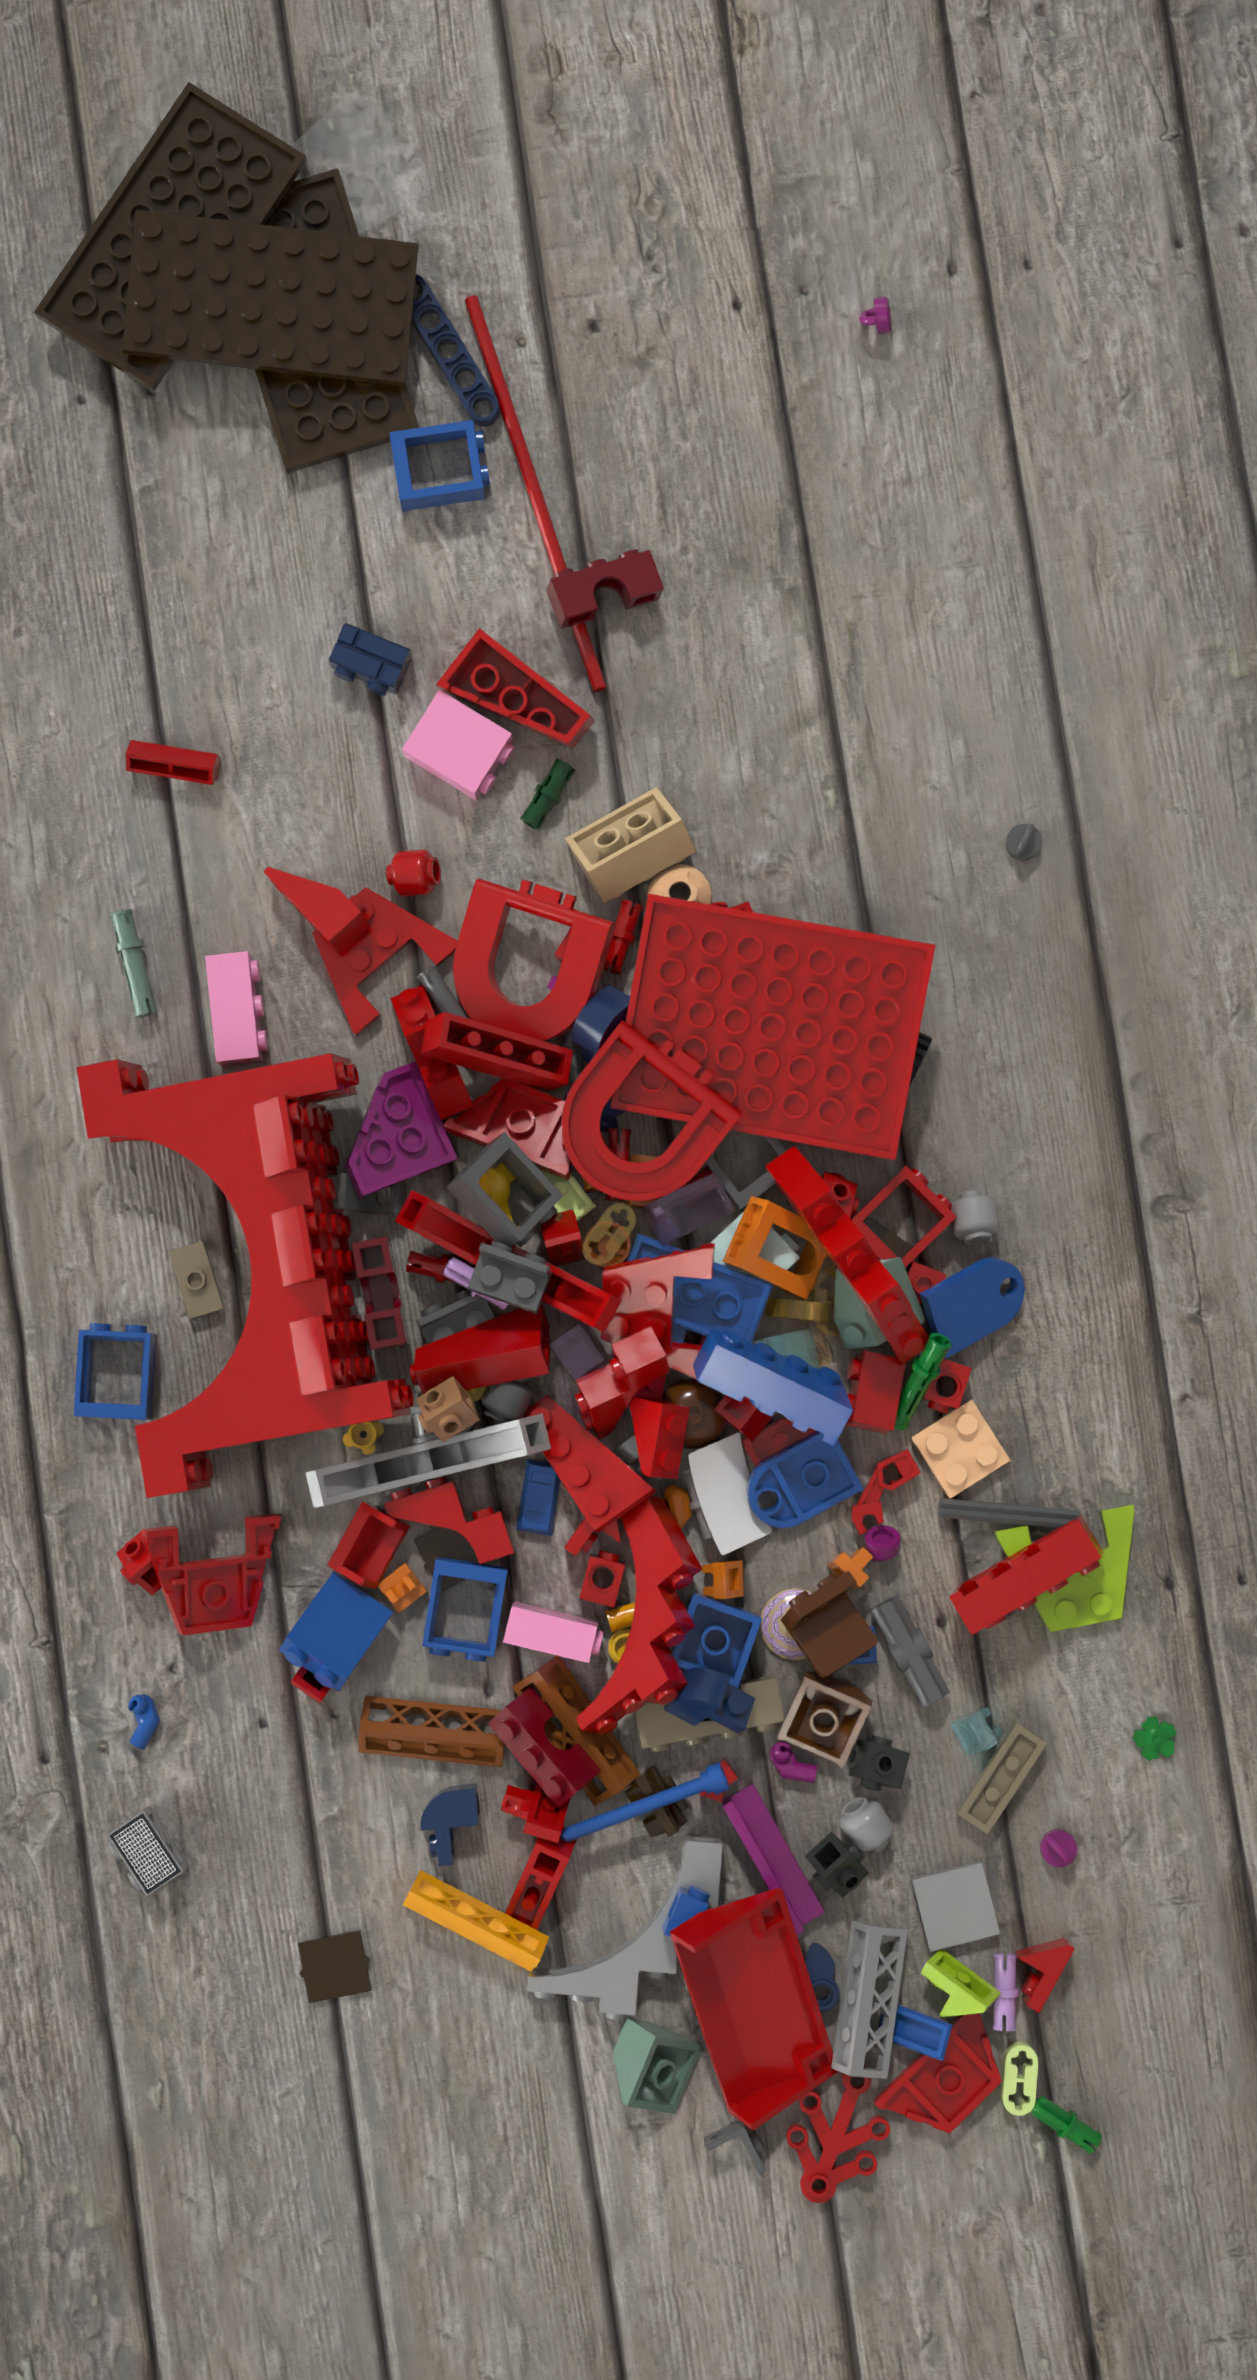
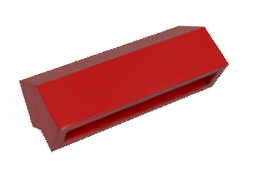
M130 740L125 753L126 771L213 785L214 781L217 780L221 758L215 753Z

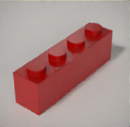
M443 1012L426 1021L421 1055L549 1092L568 1084L573 1050Z

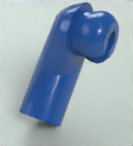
M142 1694L133 1696L128 1703L129 1711H133L138 1722V1726L129 1742L135 1747L145 1750L159 1725L160 1717L154 1701L148 1695Z

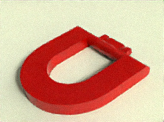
M478 878L473 886L453 961L454 984L464 1010L471 1020L545 1042L565 1034L574 1027L580 1011L596 994L615 931V922L573 909L577 896L571 894L565 895L563 905L561 901L564 892L535 884L533 893L530 894L533 882L528 880H522L520 889L517 891ZM510 907L572 927L553 989L543 1000L530 1006H522L509 1000L501 992L495 979V959Z
M623 1020L572 1085L562 1113V1136L572 1164L589 1184L599 1191L619 1199L645 1201L666 1196L690 1181L736 1124L742 1113L706 1086L713 1077L712 1073L705 1070L700 1078H696L695 1075L702 1066L681 1049H678L672 1057H669L668 1053L674 1047L672 1042L667 1039L659 1049ZM643 1059L700 1103L701 1106L663 1154L650 1161L631 1162L620 1158L607 1146L601 1131V1117L608 1101L639 1061Z

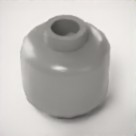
M978 1190L961 1193L959 1195L960 1199L953 1202L951 1211L957 1216L951 1222L955 1237L964 1241L965 1245L977 1246L990 1242L993 1239L992 1236L999 1230L994 1200L989 1196L981 1195Z
M858 1797L848 1802L842 1809V1816L839 1821L840 1829L847 1840L851 1841L859 1852L870 1851L871 1853H877L888 1845V1839L893 1832V1823L879 1801Z

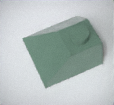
M901 1257L879 1260L899 1283L912 1305L911 1308L920 1324H922L925 1318ZM837 1268L835 1276L834 1320L846 1350L878 1346L886 1342L881 1331Z
M627 2017L613 2050L622 2103L629 2107L675 2114L703 2045L652 2022Z

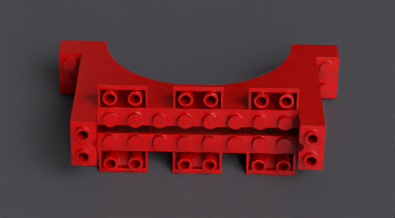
M329 1053L149 1089L148 1075L144 1069L142 1070V1065L115 1059L76 1067L88 1139L110 1137L111 1143L150 1141L172 1149L191 1160L207 1173L229 1200L240 1221L250 1255L251 1297L249 1311L242 1335L226 1366L199 1396L184 1407L152 1422L135 1426L146 1498L211 1487L210 1479L213 1478V1467L210 1459L206 1458L205 1451L411 1415L410 1407L414 1405L412 1389L410 1385H406L405 1379L372 1383V1378L375 1377V1365L372 1357L367 1354L366 1342H369L366 1322L362 1321L361 1315H351L350 1307L354 1305V1296L350 1285H346V1281L355 1280L354 1272L356 1271L353 1250L350 1251L348 1236H351L352 1232L349 1217L344 1215L343 1210L334 1209L332 1200L336 1198V1190L333 1180L331 1178L328 1179V1177L337 1175L336 1166H339L340 1158L337 1147L332 1145L330 1131L334 1129L332 1114L330 1110H326L325 1105L318 1104L317 1102L357 1095L355 1085H359V1074L356 1065L351 1064V1059Z

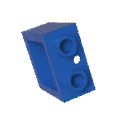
M473 420L389 432L402 511L485 499L484 487L490 486L487 465L480 466L478 454L484 453L485 447L482 431L475 432ZM467 438L473 481L413 490L407 447Z
M90 1323L89 1330H79L74 1416L152 1420L157 1334L147 1333V1326L125 1325V1332L111 1331V1324ZM94 1340L144 1342L140 1405L90 1402Z
M436 1557L422 1643L423 1647H430V1654L450 1656L451 1651L465 1653V1659L486 1662L487 1656L494 1657L508 1567ZM443 1575L496 1583L487 1643L434 1635Z

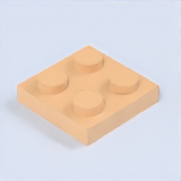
M972 1399L962 1404L959 1409H954L910 1437L949 1499L1011 1461Z

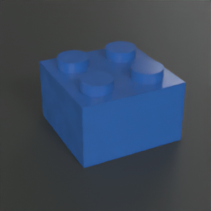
M692 1591L686 1610L695 1627L685 1634L686 1637L681 1643L673 1646L671 1653L679 1667L687 1670L706 1668L719 1671L730 1676L729 1684L738 1688L762 1617L756 1613Z

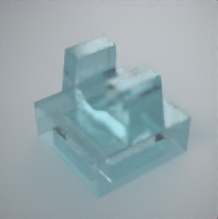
M988 1707L961 1716L950 1723L967 1755L989 1750L998 1743L996 1739L1001 1735L1002 1731L999 1726L990 1729L987 1725L985 1718L991 1714Z

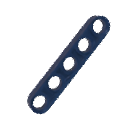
M416 274L415 284L422 288V294L413 302L412 324L470 420H473L474 424L481 427L490 426L499 417L498 400L429 285L422 276ZM427 313H434L440 317V323L436 328L427 329L420 323L422 317ZM445 342H452L458 347V351L454 357L444 358L438 353L439 347ZM463 371H469L475 375L476 380L470 387H461L456 383L457 375ZM482 400L489 401L493 405V411L489 416L480 417L474 412L475 404Z

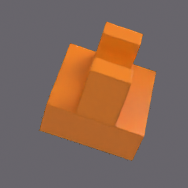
M861 1547L850 1557L845 1552L835 1555L827 1566L838 1577L849 1571L857 1582L851 1589L855 1590L860 1588L869 1579V1576L862 1569L873 1556L864 1547Z
M727 1560L702 1565V1573L713 1574V1586L703 1587V1595L712 1596L714 1599H730L744 1596L743 1560Z
M406 1562L377 1586L398 1614L428 1591Z

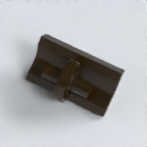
M653 1765L636 1779V1782L625 1791V1794L630 1803L675 1787L676 1784L671 1775L663 1779L656 1766ZM685 1799L653 1810V1813L643 1819L644 1827L650 1837L664 1833L670 1837L679 1832V1828L687 1823V1819L682 1812L689 1807Z

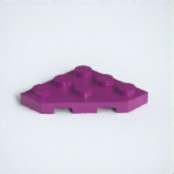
M416 1062L385 1072L379 1078L345 1164L359 1199L450 1164L458 1159Z

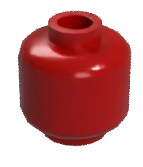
M426 849L399 851L394 855L392 863L387 865L386 878L388 884L394 886L400 896L428 895L433 892L436 885L440 884L441 867L438 858L433 857Z

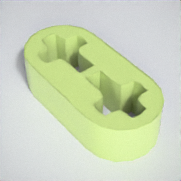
M1022 2041L1013 2042L1005 2049L1002 2067L1001 2100L1007 2111L1017 2116L1026 2115L1034 2108L1038 2076V2057L1033 2048L1028 2043ZM1019 2051H1024L1026 2057L1030 2059V2062L1023 2063L1022 2075L1017 2074V2065L1011 2061L1012 2057H1018ZM1017 2082H1021L1022 2092L1028 2096L1027 2099L1020 2101L1019 2106H1015L1013 2100L1009 2098V2095L1016 2093Z

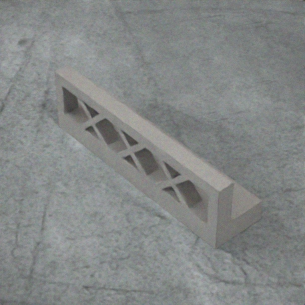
M852 1920L831 2065L832 2069L848 2076L887 2079L908 1930L877 1926L865 1921ZM882 1935L895 1936L893 1951L884 1958L880 1952ZM885 1972L889 1978L888 1988L879 1995L875 1989L876 1978ZM880 2009L884 2015L883 2024L877 2031L873 2032L870 2027V2019ZM874 2046L878 2051L876 2069L864 2068L865 2055Z

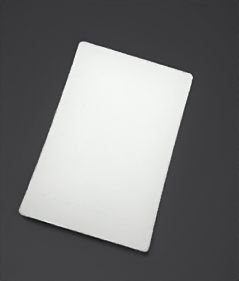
M740 1433L733 1434L688 1455L699 1503L721 1555L730 1553L772 1533L770 1525L764 1523L756 1516L747 1499L746 1488L750 1474L743 1452Z

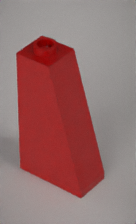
M542 1302L537 1314L519 1308L417 1348L415 1350L414 1364L410 1365V1376L413 1385H419L423 1395L452 1376L455 1377L465 1390H471L549 1374L551 1327Z

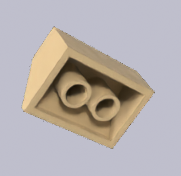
M657 787L565 838L589 883L603 903L618 898L625 891L641 882L650 880L657 873L673 864L682 862L686 857L696 852L682 819Z

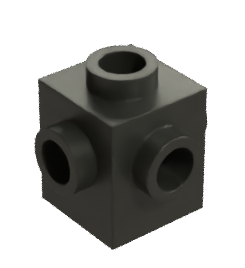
M872 1735L870 1741L857 1740L856 1746L852 1748L849 1755L848 1765L850 1771L848 1776L861 1779L859 1786L875 1791H881L882 1786L901 1789L910 1753L893 1748L892 1740Z
M832 1831L805 1855L806 1859L816 1870L812 1876L826 1892L833 1888L842 1898L857 1888L861 1881L869 1874L860 1862L865 1858L864 1855L858 1851L851 1841L845 1845Z

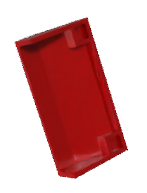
M775 1888L699 1912L669 1932L728 2112L754 2131L839 2072L831 2068L833 2050L782 1889Z

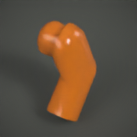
M673 1484L665 1489L663 1498L669 1502V1508L682 1530L692 1515V1510H690L689 1506L690 1498L684 1488Z

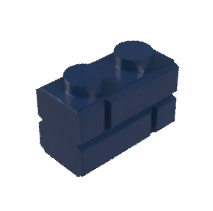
M345 623L331 652L329 663L331 668L335 669L334 675L348 682H353L357 678L368 683L366 688L370 691L386 696L387 691L395 695L398 693L413 656L409 648Z

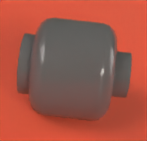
M528 1378L486 1386L481 1397V1402L486 1407L485 1414L503 1423L522 1419L534 1396V1390L526 1383Z

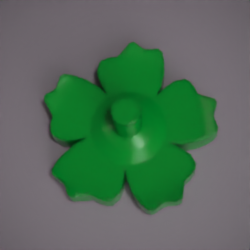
M1148 1716L1141 1723V1727L1144 1730H1134L1132 1739L1137 1747L1142 1748L1141 1756L1148 1761L1158 1759L1160 1756L1159 1752L1165 1757H1170L1171 1754L1175 1753L1173 1748L1175 1742L1169 1739L1177 1734L1173 1724H1168L1165 1721L1159 1724L1156 1716Z

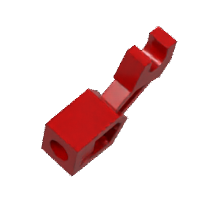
M908 1449L901 1450L875 1463V1470L857 1504L851 1507V1520L860 1535L867 1532L862 1523L864 1516L868 1514L873 1515L878 1525L884 1522L881 1501L879 1500L884 1489L893 1491L921 1473ZM893 1462L901 1477L895 1481L891 1480L890 1484L887 1485L884 1483L883 1469Z

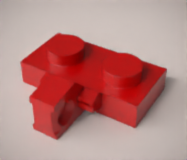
M536 1784L535 1790H524L508 1785L502 1801L501 1811L515 1817L519 1816L524 1820L526 1819L523 1833L558 1843L570 1799L557 1808L538 1784Z

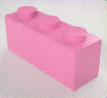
M248 951L205 956L216 1062L221 1066L263 1061L262 1052L268 1051V1040L266 1031H260L259 1017L264 1016V1003L262 995H256L255 982L261 981L258 960H253Z

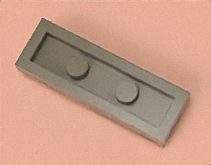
M1015 1721L956 1813L988 1835L1046 1747L1047 1742Z

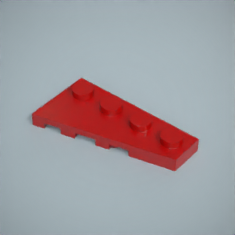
M548 1395L527 1409L523 1418L543 1413L551 1449L542 1451V1453L596 1533L605 1529L657 1492Z

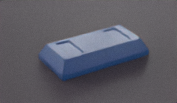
M527 1459L517 1531L552 1536L560 1478L549 1462Z
M897 2005L892 2042L944 2061L953 2025ZM883 2014L881 2015V2019H880V2022H879L878 2029H879V2028L882 2026V2024H883V2017H884Z

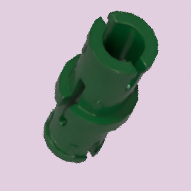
M556 758L542 784H537L534 789L536 793L520 817V820L539 831L553 806L560 803V795L576 770L565 761Z

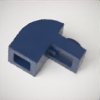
M610 984L586 1003L573 1027L572 1041L582 1046V1059L587 1063L592 1060L622 1020L626 1022L630 996Z
M692 1668L682 1672L688 1684L677 1692L678 1696L673 1701L665 1704L663 1710L693 1726H696L708 1717L738 1734L746 1729L755 1701L753 1696L730 1685L731 1677L719 1671L706 1668Z
M477 1783L450 1786L442 1789L431 1798L422 1814L420 1831L435 1830V1834L429 1835L431 1857L437 1856L438 1866L453 1865L455 1861L452 1828L479 1825L480 1810Z

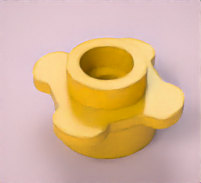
M378 1421L351 1425L348 1433L343 1435V1443L347 1447L354 1446L361 1449L365 1455H371L376 1451L375 1443L378 1437L384 1433V1426ZM361 1431H366L367 1436L365 1438L360 1436Z

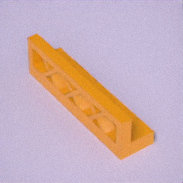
M422 1870L419 1871L403 1903V1906L530 1972L540 1962L549 1936Z

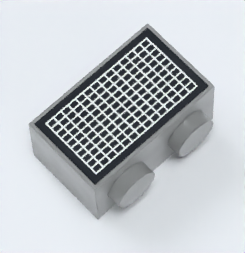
M150 1805L107 1835L110 1839L108 1847L118 1861L123 1859L130 1870L128 1878L138 1892L143 1890L146 1896L155 1892L189 1867Z

